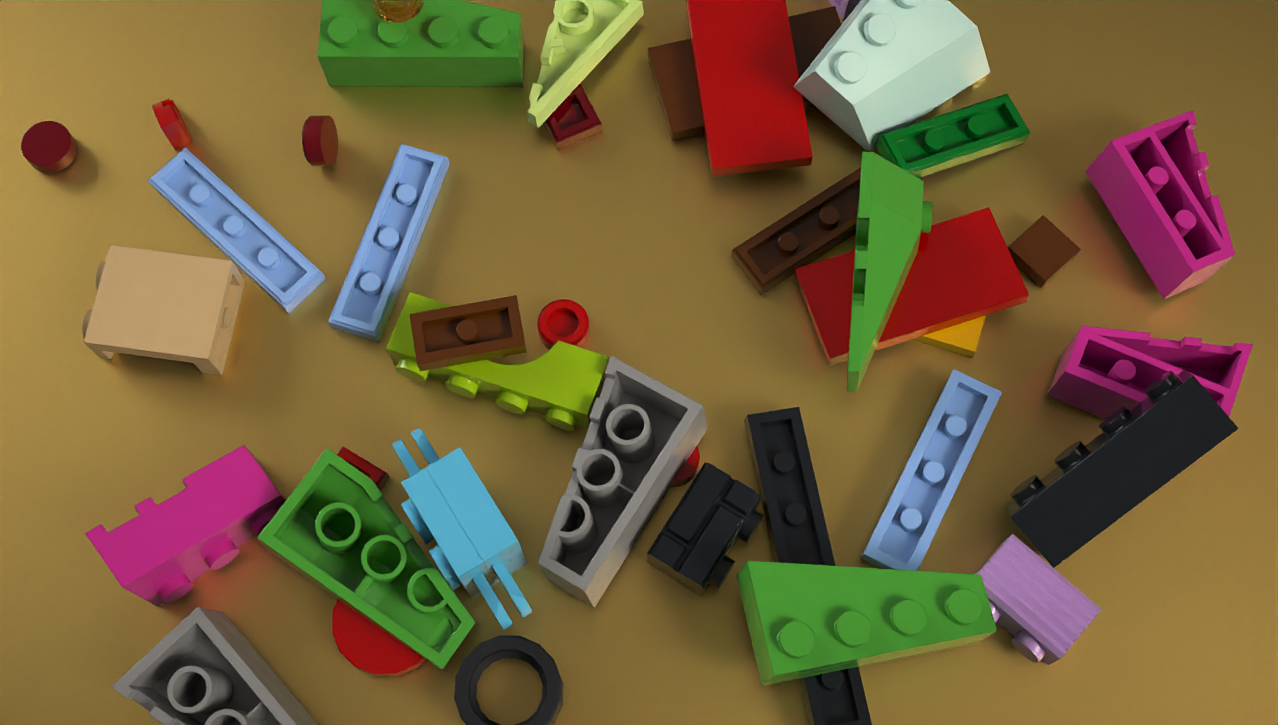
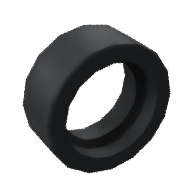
M500 635L480 643L464 658L455 677L454 700L460 717L466 725H500L489 720L481 711L476 695L477 683L483 671L492 663L504 658H518L529 663L539 673L543 684L542 700L537 711L526 721L516 725H554L563 705V682L554 659L540 644L522 636Z

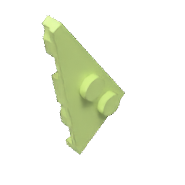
M555 1L553 9L554 21L548 27L540 56L542 66L538 81L533 83L529 96L530 109L528 110L527 117L529 124L539 128L644 15L642 1Z

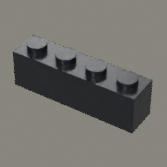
M1183 370L1178 375H1175L1173 371H1168L1161 375L1145 389L1144 392L1148 398L1131 411L1126 406H1123L1113 412L1099 425V428L1103 431L1087 445H1084L1081 441L1072 444L1054 460L1058 466L1041 480L1037 475L1028 478L1010 494L1014 500L1007 506L1010 517L1053 568L1239 429L1192 374Z

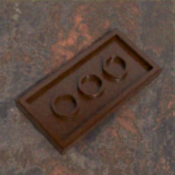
M835 6L789 16L799 78L841 26ZM691 38L648 48V60L671 140L674 141L705 134ZM802 95L805 111L817 108Z

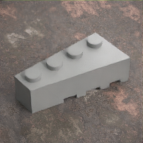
M613 356L610 357L605 371L606 379L599 398L596 397L589 416L591 422L581 448H578L573 461V472L566 493L561 496L538 560V565L550 582L593 608L597 605L671 488L677 475L708 429L702 404Z
M199 606L111 686L127 699H133L150 712V716L163 725H318L226 614L222 611Z

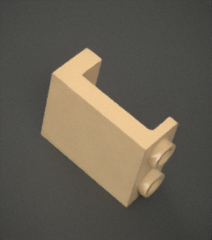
M110 245L106 262H102L97 269L96 288L98 291L93 309L87 311L83 320L82 333L84 343L100 358L112 359L113 353L116 352L194 363L202 373L222 376L245 279L234 262L230 260Z

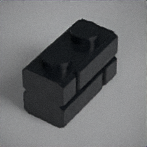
M705 462L647 552V562L699 596L704 595L709 585L719 589L735 564V561L728 557L731 549L738 538L748 543L764 516L756 511L761 495L742 482L732 479L730 475L712 464Z

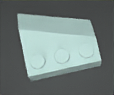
M861 0L793 87L868 152L876 147L874 144L880 134L912 124L991 71L977 25L949 0Z

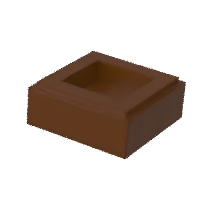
M1044 215L1008 246L1015 264L1041 288L1070 263L1081 250Z

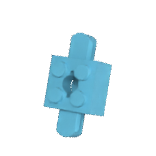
M419 427L411 432V435L429 464L426 468L420 471L401 439L391 444L411 476L401 482L410 497L401 503V506L424 543L428 544L434 539L438 543V546L429 550L451 588L455 590L463 585L471 598L481 593L499 624L505 630L513 625L491 588L498 581L501 582L523 618L533 612L511 576V573L527 564L519 541L461 447L439 459Z

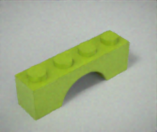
M412 292L409 293L386 347L394 365L397 366L396 370L400 374L422 382L426 381L427 376L446 382L445 386L447 389L464 397L474 398L476 393L494 398L496 399L495 404L512 413L524 414L527 409L545 415L546 422L560 429L574 431L575 427L578 426L588 430L591 422L589 416L596 397L599 398L606 379L605 371L609 363L608 356L558 341L541 357L523 364L505 365L489 360H481L420 371L416 362L409 314L452 307V305Z

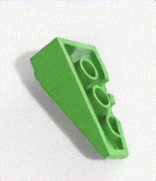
M862 151L857 209L846 388L848 392H857L918 252L920 234L930 233L933 208L932 202L923 201L924 181L878 154Z
M328 448L325 449L257 537L262 548L441 670L476 623L437 568H434L418 546L405 524L400 521L373 480Z

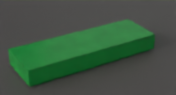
M1004 94L880 134L874 145L881 157L920 178L1025 143L1031 133L1009 95Z

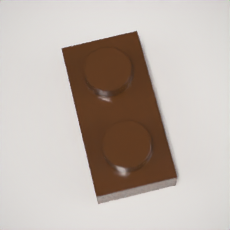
M517 295L409 314L416 362L420 371L527 352Z

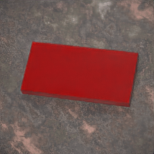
M685 0L711 176L811 165L813 155L802 94L793 87L799 80L786 0Z
M989 207L932 225L930 233L920 234L918 252L875 351L1027 302L1029 293ZM855 250L795 269L796 282L829 366L848 360Z

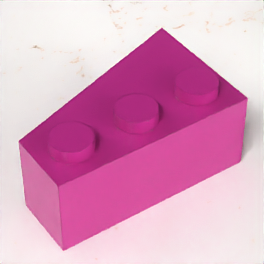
M1193 110L1111 140L1085 171L1163 299L1204 283L1235 256L1219 197L1211 195L1205 171L1210 167L1206 152L1198 151L1192 130L1197 125Z

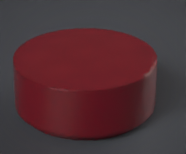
M329 115L309 116L304 123L302 132L303 151L306 160L312 166H332L336 160L338 151L337 129L333 118Z
M43 121L33 125L24 134L21 141V151L26 160L36 170L43 173H56L64 170L73 162L77 154V143L68 129L61 123Z

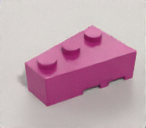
M1081 326L1063 351L1047 395L1106 419L1119 408L1126 406L1131 411L1148 398L1144 392L1145 389L1161 375L1168 371H1173L1175 375H1178L1181 371L1186 370L1199 381L1229 417L1253 344L1236 342L1231 347L1203 344L1201 338L1184 337L1181 341L1150 338V333Z
M245 445L183 478V484L186 488L162 503L156 505L153 499L149 497L136 504L135 510L139 515L112 531L107 532L103 525L100 524L85 533L121 587L157 607L162 603H173L192 589L193 580L208 569L217 570L230 563L238 555V547L256 535L258 537L287 499L258 459Z

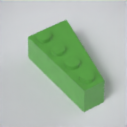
M322 0L317 57L329 86L523 87L525 42L520 13L463 0Z
M746 561L736 575L762 686L973 644L997 631L983 579L978 574Z

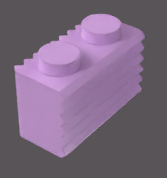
M1013 534L999 546L976 573L982 576L995 623L998 622L999 625L1005 627L1009 633L1013 634L1014 638L1011 640L1013 646L1024 657L1035 663H1039L1042 660L1043 663L1050 665L1061 659L1101 611L1098 605Z

